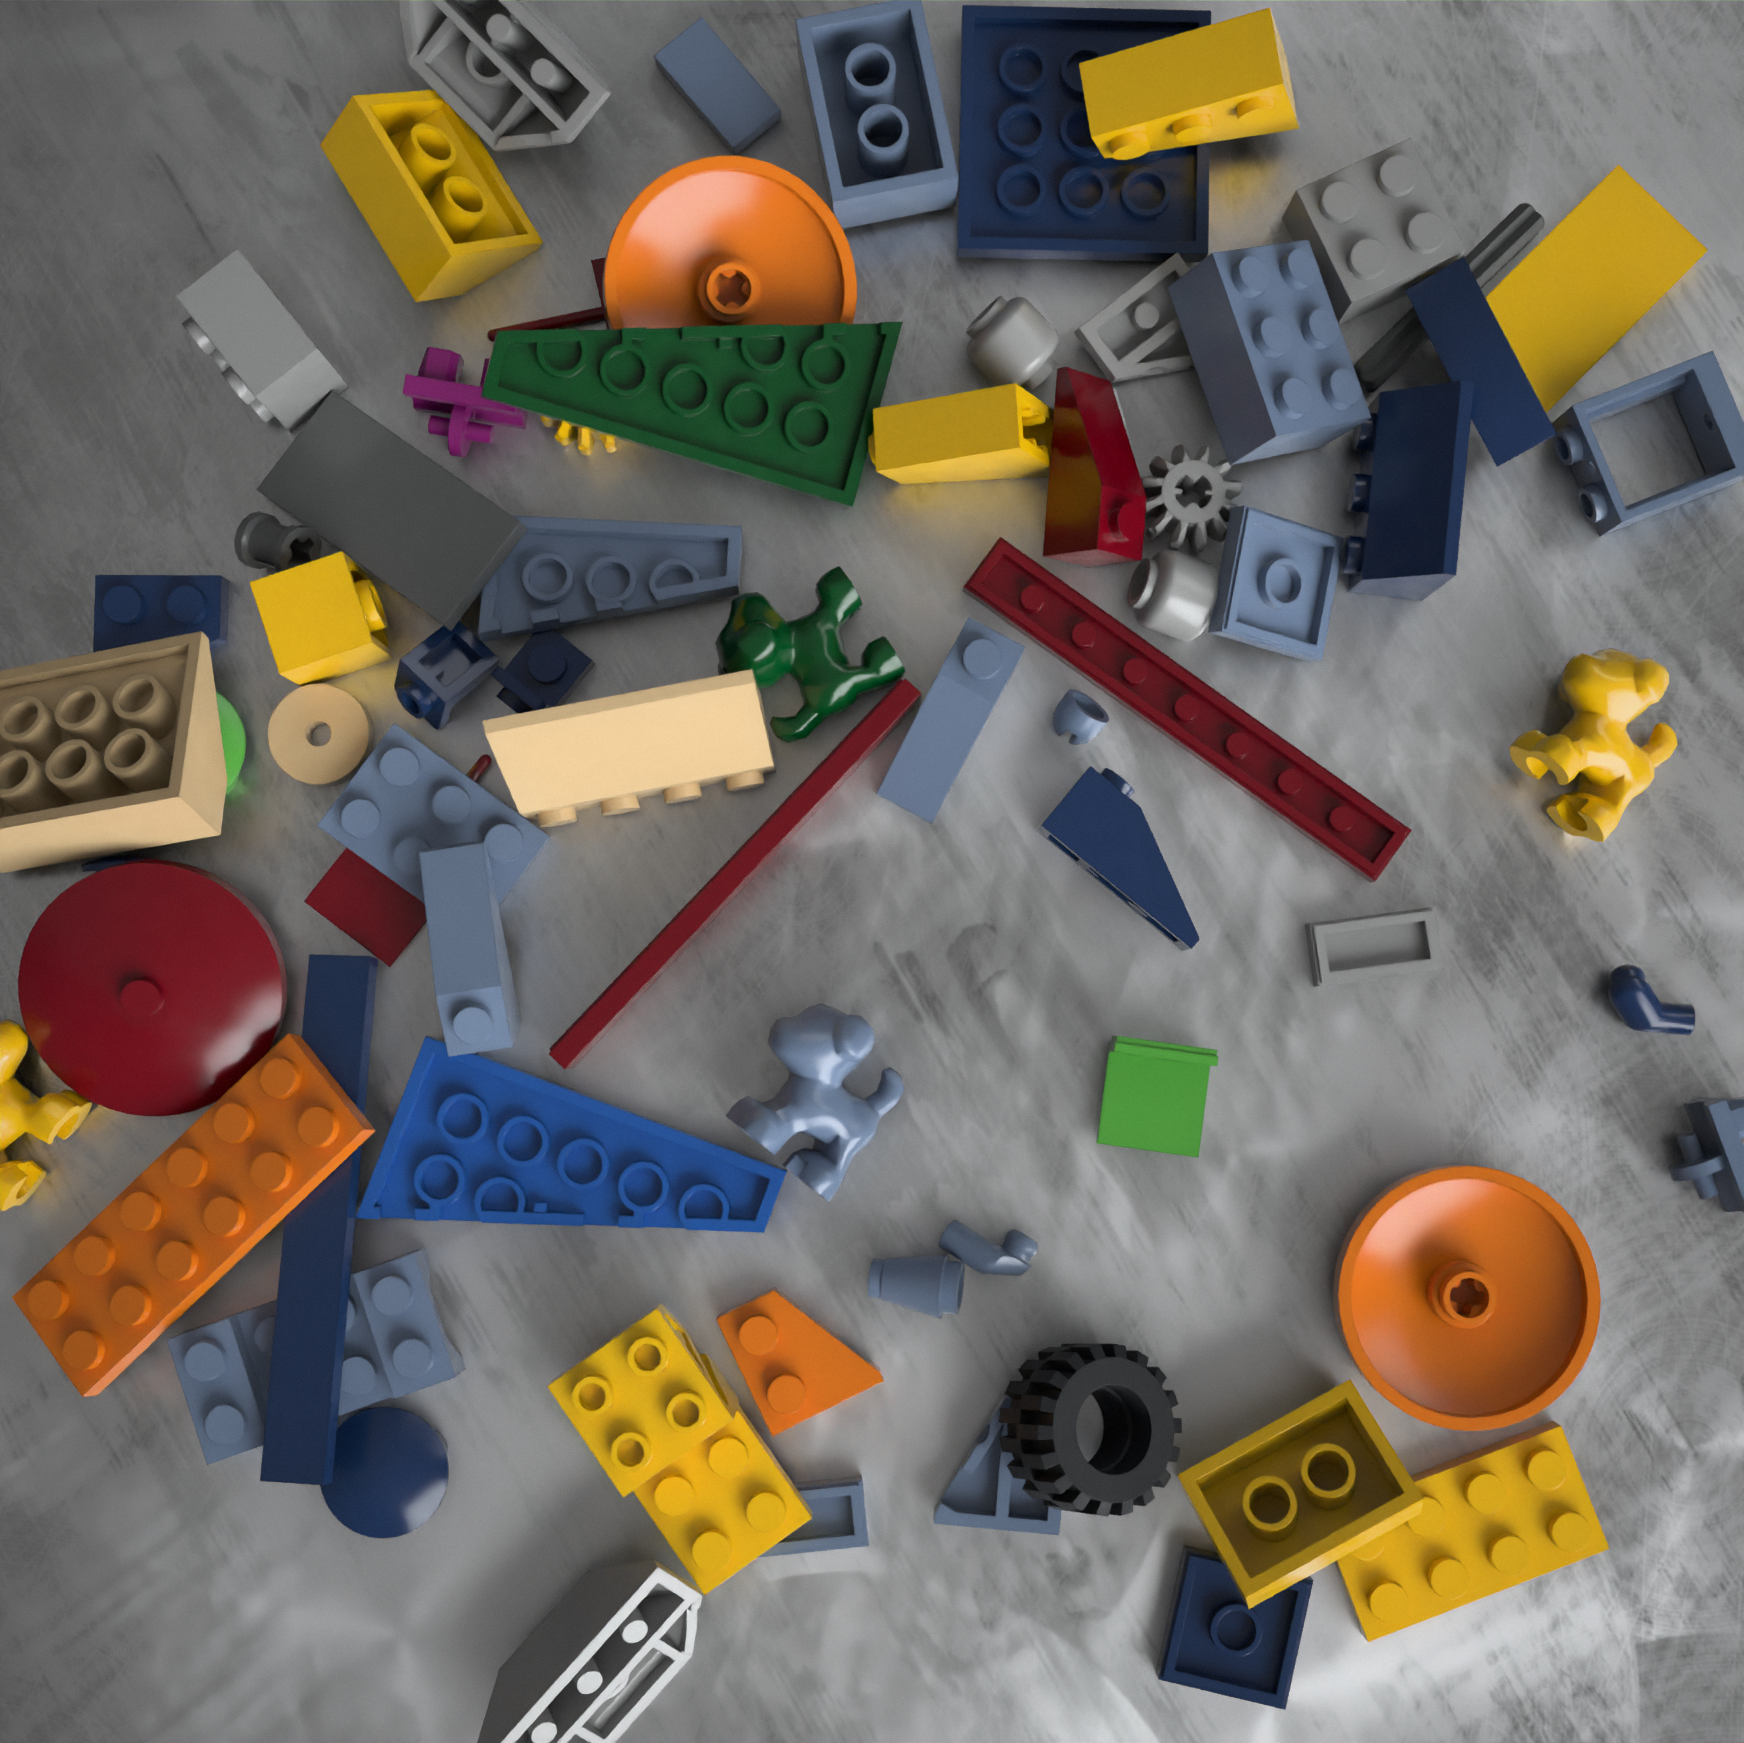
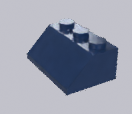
M1458 380L1380 392L1368 406L1371 418L1354 428L1353 449L1361 450L1359 474H1352L1347 492V510L1355 512L1353 536H1346L1341 555V572L1349 574L1348 593L1423 601L1456 576L1474 381Z

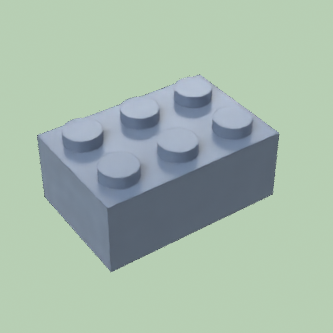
M891 0L795 19L798 57L828 203L842 229L956 207L959 177L922 1Z
M1309 240L1213 252L1168 287L1229 465L1323 447L1371 418Z

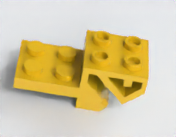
M662 1303L557 1376L547 1386L622 1497L624 1498L632 1491L634 1492L704 1596L812 1519V1510L739 1406L740 1399L714 1361L707 1354H698L687 1330Z

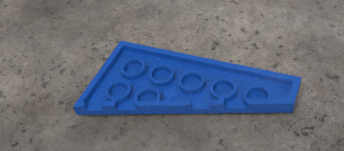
M425 1036L356 1218H399L419 1221L456 1220L481 1221V1223L563 1226L599 1225L618 1226L619 1228H685L686 1230L764 1233L787 1169L478 1053L448 1057L444 1040L433 1036Z

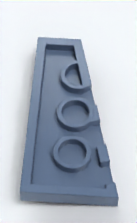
M512 515L528 530L482 589L478 634L482 642L739 595L743 545L742 526Z

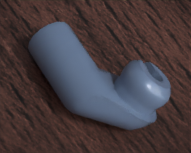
M956 1219L947 1226L938 1245L975 1271L992 1275L1020 1276L1032 1267L1029 1261L1038 1251L1037 1242L1016 1229L1006 1234L1004 1243L1001 1246L990 1242Z

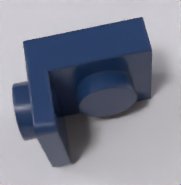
M458 621L452 631L445 626L440 627L399 660L394 689L398 700L408 713L418 719L424 718L435 729L439 730L448 722L451 708L491 676L490 674L499 664L500 658L465 625Z
M551 629L533 633L505 669L497 665L490 675L503 686L496 697L519 714L563 705L595 666V663L558 632Z

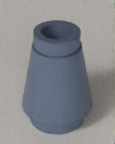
M949 1254L886 1258L885 1260L873 1258L868 1279V1296L880 1298L882 1301L942 1319L944 1313L958 1315L964 1289V1262L950 1261Z

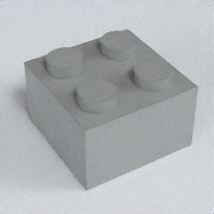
M1411 138L1297 189L1282 216V220L1293 242L1309 240L1339 325L1407 295L1406 288L1455 261L1466 252V248Z
M238 248L175 296L191 316L182 323L183 327L207 355L210 354L223 370L221 374L265 423L275 416L292 432L314 415L332 390L340 395L349 388L348 384Z

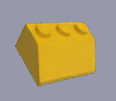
M435 90L353 95L320 144L415 302L463 295L537 251L544 243L476 132Z

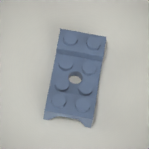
M425 1247L351 1273L338 1416L391 1397L396 1399L450 1380L466 1369L462 1356L446 1337L430 1289L429 1257ZM277 1299L167 1339L207 1465L263 1446Z

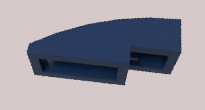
M1464 256L1405 289L1451 381H1474L1471 419L1497 467L1557 435Z

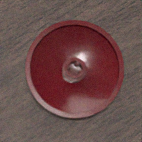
M145 859L128 861L96 871L71 885L48 905L33 926L23 949L18 975V998L24 1025L33 1046L51 1071L68 1087L88 1100L118 1112L139 1116H170L195 1111L215 1103L271 1050L285 1015L287 976L282 952L274 932L261 912L242 892L217 875L199 867L169 860Z

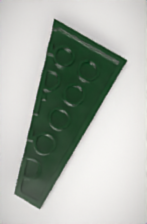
M903 321L872 324L823 323L821 325L784 326L782 324L688 326L656 329L642 327L613 330L554 329L498 331L495 336L480 398L844 507H853L868 452V437L873 434L874 430L873 409L880 407Z

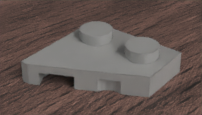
M1178 252L1074 331L1077 338L1111 383L1195 368L1168 290L1170 285L1190 270Z

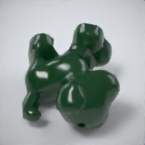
M840 566L826 572L816 583L815 593L819 602L816 610L794 620L786 621L771 602L758 592L739 595L732 600L728 621L715 642L720 661L718 664L719 675L752 669L759 689L772 686L785 674L789 673L797 681L804 705L794 716H772L770 726L775 736L787 743L807 738L825 719L852 706L857 696L889 687L897 683L906 672L894 648L884 636L868 643L861 654V665H851L845 651L840 629L851 617L861 611L860 606L863 604L852 582Z

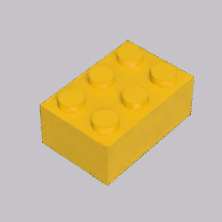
M1351 1379L1177 1475L1185 1496L1248 1609L1421 1514L1424 1500Z

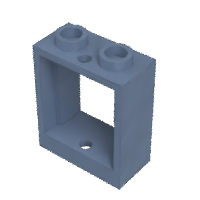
M1713 351L1574 404L1552 422L1557 435L1553 436L1555 451L1564 465H1570L1579 487L1577 491L1579 508L1585 519L1595 524L1600 537L1736 484L1744 479V422ZM1672 393L1707 475L1625 506L1590 424Z

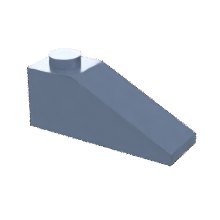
M968 617L876 795L932 824L1021 660L1026 647Z
M485 840L421 849L419 859L435 996L448 1057L513 1047L521 1023V1016Z

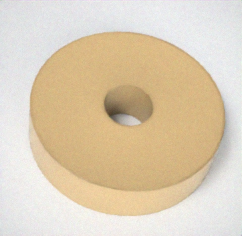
M310 684L293 690L278 703L268 725V744L278 766L292 778L312 786L330 787L349 781L372 753L374 747L375 731L369 712L357 698L333 685ZM328 725L331 731L329 741L323 746H315L312 740L314 730L318 726Z

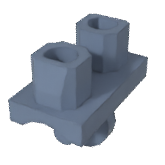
M1699 1097L1683 1103L1694 1132L1677 1138L1684 1158L1667 1167L1673 1181L1693 1180L1699 1199H1708L1718 1195L1724 1212L1743 1211L1744 1213V1145L1741 1140L1744 1138V1097L1730 1099Z

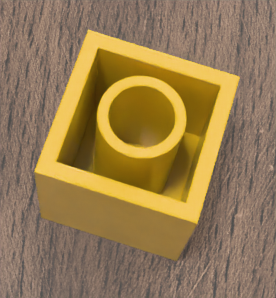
M343 551L249 582L278 672L299 686L321 684L394 659L384 629L388 626L379 594L373 582L367 578L366 572Z

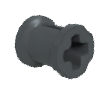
M258 511L249 514L242 520L236 531L234 546L238 559L245 566L256 569L271 567L276 569L278 573L320 559L322 542L318 533L311 527L305 525L284 526L280 524V521L275 516Z

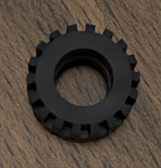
M1061 1344V1347H1047L1039 1351V1360H1026L1018 1369L1023 1377L1022 1381H1010L1004 1393L1012 1399L1010 1408H1000L999 1422L1007 1423L1008 1430L1007 1436L999 1437L1002 1452H1009L1013 1455L1014 1459L1007 1465L1013 1478L1026 1480L1022 1490L1031 1498L1044 1500L1043 1505L1053 1509L1106 1517L1109 1514L1122 1516L1133 1513V1505L1146 1506L1155 1499L1152 1487L1164 1488L1171 1478V1474L1166 1470L1168 1462L1178 1461L1181 1448L1173 1446L1174 1433H1182L1181 1418H1173L1172 1408L1178 1405L1174 1390H1164L1162 1388L1167 1377L1159 1367H1147L1149 1357L1138 1350H1126V1346L1119 1344ZM1092 1394L1101 1409L1104 1430L1098 1451L1087 1462L1078 1445L1076 1425L1082 1404Z

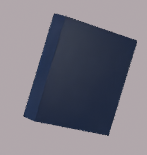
M1183 1545L1155 1672L1158 1680L1286 1710L1314 1580L1309 1575L1248 1609L1218 1553Z

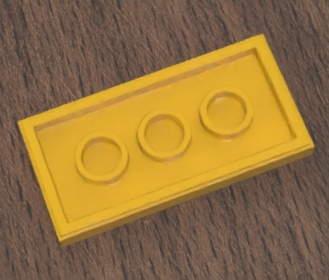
M1619 164L1486 296L1492 311L1546 413L1708 251L1703 244Z

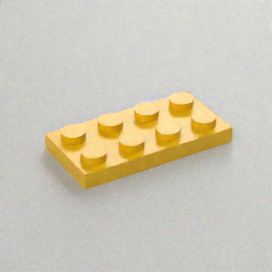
M1551 1421L1411 1475L1410 1477L1424 1498L1422 1513L1336 1560L1334 1563L1360 1631L1367 1642H1371L1610 1548L1563 1428L1555 1421Z

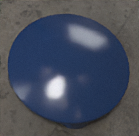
M374 1407L360 1410L337 1428L332 1483L320 1485L328 1508L344 1526L367 1537L394 1538L414 1531L435 1513L445 1495L449 1479L447 1441L428 1422L408 1410L397 1407Z

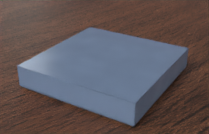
M1246 505L1231 507L1218 576L1217 601L1211 615L1208 632L1304 661H1322L1345 538Z

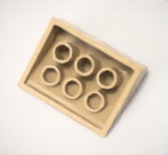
M202 631L0 671V873L221 835L227 772L209 638Z
M752 669L483 720L486 738L519 814L529 820L538 818L539 827H553L577 821L576 811L600 806L604 816L640 809L638 799L663 795L666 804L690 801L702 797L701 787L725 782L728 792L748 790L765 785L763 775L776 773L763 700Z

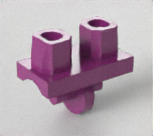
M427 347L419 367L418 376L406 374L402 393L404 396L413 398V408L416 411L451 417L431 415L428 423L429 434L448 437V451L451 456L465 458L468 455L472 441L492 444L494 426L474 421L526 429L529 412L480 398L490 358H485L480 387L460 383L464 360L460 354L451 350Z

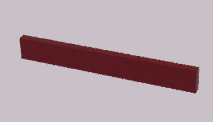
M999 537L963 586V592L1370 883L1378 879L1412 831L1002 537Z
M906 678L904 680L900 679L549 1048L551 1051L549 1055L564 1069L574 1068L918 706L922 693Z

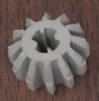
M1182 444L1177 445L1171 452V462L1157 455L1149 464L1153 476L1140 477L1147 497L1145 518H1156L1148 528L1146 535L1150 539H1155L1164 530L1170 533L1171 536L1167 543L1168 550L1178 551L1184 541V537L1188 538L1194 553H1201L1207 547V536L1219 543L1223 542L1228 528L1225 522H1229L1231 507L1239 506L1231 500L1239 496L1243 491L1242 482L1236 480L1223 481L1232 465H1229L1227 459L1221 460L1215 467L1208 464L1207 462L1211 455L1208 445L1200 447L1194 460L1190 459L1188 451ZM1192 491L1197 493L1201 498L1198 504L1191 503L1184 508L1177 501L1180 494L1186 496Z

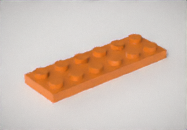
M288 1033L12 1298L82 1397L97 1396L376 1130L304 1039L299 1035Z

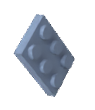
M393 723L317 825L424 904L419 859L421 849L485 840L498 907H500L551 838L547 833L395 723Z

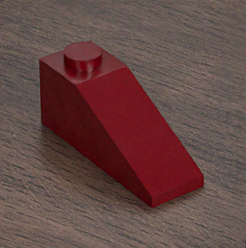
M1069 367L1057 368L1043 557L1083 567L1142 561L1147 497L1111 381Z

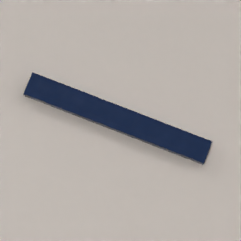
M309 954L302 1038L365 1116L378 959L371 956ZM362 1144L284 1219L260 1481L310 1485L332 1483Z

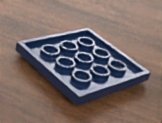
M963 5L961 17L957 257L1165 262L1178 252L1184 262H1201L1208 256L1210 143L1147 152L1140 157L1129 160L1104 159L1091 138L1079 63L1211 25V10Z

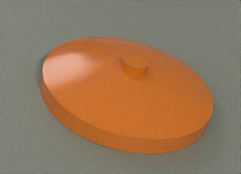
M742 156L706 157L682 164L658 177L633 200L622 215L611 237L604 262L602 281L603 302L610 330L642 327L656 329L688 326L853 324L857 301L855 264L849 243L836 216L825 201L801 179L776 165L755 158Z
M1456 1164L1427 1168L1412 1173L1381 1191L1367 1204L1351 1225L1337 1258L1333 1282V1304L1337 1328L1342 1343L1359 1373L1383 1398L1406 1414L1431 1425L1451 1430L1485 1431L1503 1428L1534 1416L1551 1405L1573 1383L1584 1367L1592 1350L1600 1319L1601 1296L1596 1264L1591 1249L1573 1218L1555 1199L1536 1185L1516 1175L1478 1165Z

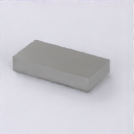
M1435 907L1305 924L1314 987L1444 970Z

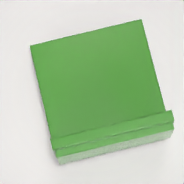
M1112 1036V1040L1109 1042L1096 1143L1199 1157L1210 1065H1218L1217 1050Z

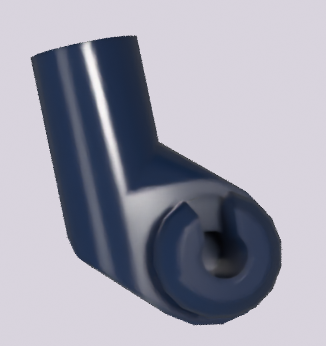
M1621 965L1610 973L1609 984L1611 986L1607 992L1609 1000L1626 1026L1641 1032L1688 1036L1692 1034L1695 1026V1010L1692 1004L1660 1002L1650 984L1645 981L1644 971L1635 965Z

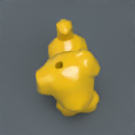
M1614 648L1598 650L1590 655L1581 653L1573 656L1562 672L1557 692L1561 700L1567 702L1575 712L1573 718L1558 734L1547 736L1539 730L1533 729L1517 737L1509 748L1511 760L1525 774L1535 779H1540L1548 770H1552L1558 784L1564 785L1573 780L1578 772L1581 773L1577 791H1571L1556 797L1547 806L1546 810L1553 821L1570 835L1583 836L1596 842H1603L1617 826L1623 811L1631 799L1642 793L1650 785L1654 778L1655 767L1667 760L1678 745L1676 733L1666 722H1661L1654 726L1647 744L1642 747L1633 743L1626 731L1629 722L1643 713L1649 705L1658 702L1663 697L1669 684V674L1666 668L1651 658L1639 659L1628 652Z
M10 1019L0 1021L1 1211H6L12 1206H20L25 1203L38 1188L47 1173L32 1160L16 1159L10 1161L6 1147L25 1132L34 1135L48 1144L53 1142L55 1136L65 1140L81 1126L92 1106V1102L87 1098L67 1089L59 1093H47L40 1099L14 1077L19 1064L27 1052L28 1035L20 1024Z

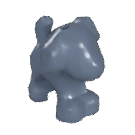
M820 1003L809 1006L796 1016L777 1019L770 1028L769 1046L790 1072L788 1080L776 1096L763 1103L750 1096L744 1097L731 1107L726 1117L773 1155L797 1132L814 1138L813 1149L802 1148L793 1152L782 1165L810 1189L830 1202L844 1181L853 1156L872 1141L876 1135L880 1118L898 1103L904 1091V1084L901 1075L890 1067L882 1071L877 1091L865 1099L848 1092L842 1086L843 1079L860 1065L863 1058L872 1050L875 1043L873 1028L862 1016L847 1015L836 1008Z

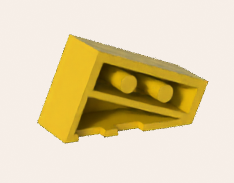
M1270 7L1079 63L1091 138L1104 159L1129 160L1152 151L1299 129L1287 56Z

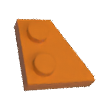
M775 1287L718 1315L716 1318L772 1437L884 1381V1376L878 1366L861 1357L839 1340L838 1335L821 1322L815 1321L804 1313L799 1305Z

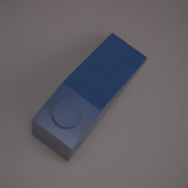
M1090 766L1037 829V832L1182 951L1192 949L1200 938L1141 807L1130 799L1135 792L1134 789L1114 771L1105 768L1099 773Z

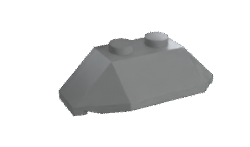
M399 0V15L408 64L495 151L502 152L572 143L611 95L609 88L592 61L531 0Z
M655 1559L588 1570L499 1669L477 1743H615L692 1657L697 1630V1609L700 1608L702 1594L698 1587Z

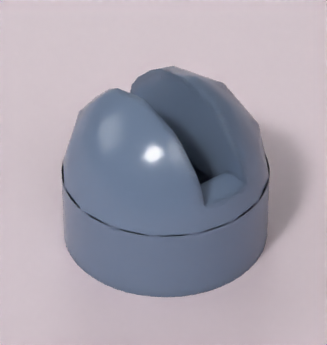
M1070 689L1057 704L1053 713L1052 724L1058 736H1061L1068 730L1072 733L1069 743L1079 745L1086 744L1095 738L1109 721V716L1091 697L1078 690Z

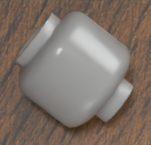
M1000 295L976 317L965 331L971 337L966 348L968 358L995 386L1017 383L1019 386L1024 384L1032 391L1058 365L1051 357L1059 342L1057 330L1023 297H1015L1007 302Z
M1164 549L1154 555L1152 559L1144 558L1136 567L1129 584L1127 602L1129 606L1134 607V615L1142 627L1177 639L1190 641L1201 635L1210 624L1211 615L1217 601L1219 572L1212 563L1175 550Z

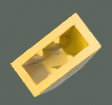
M1017 383L874 408L873 434L868 437L869 454L873 464L876 466V472L900 484L1049 477L1054 410Z

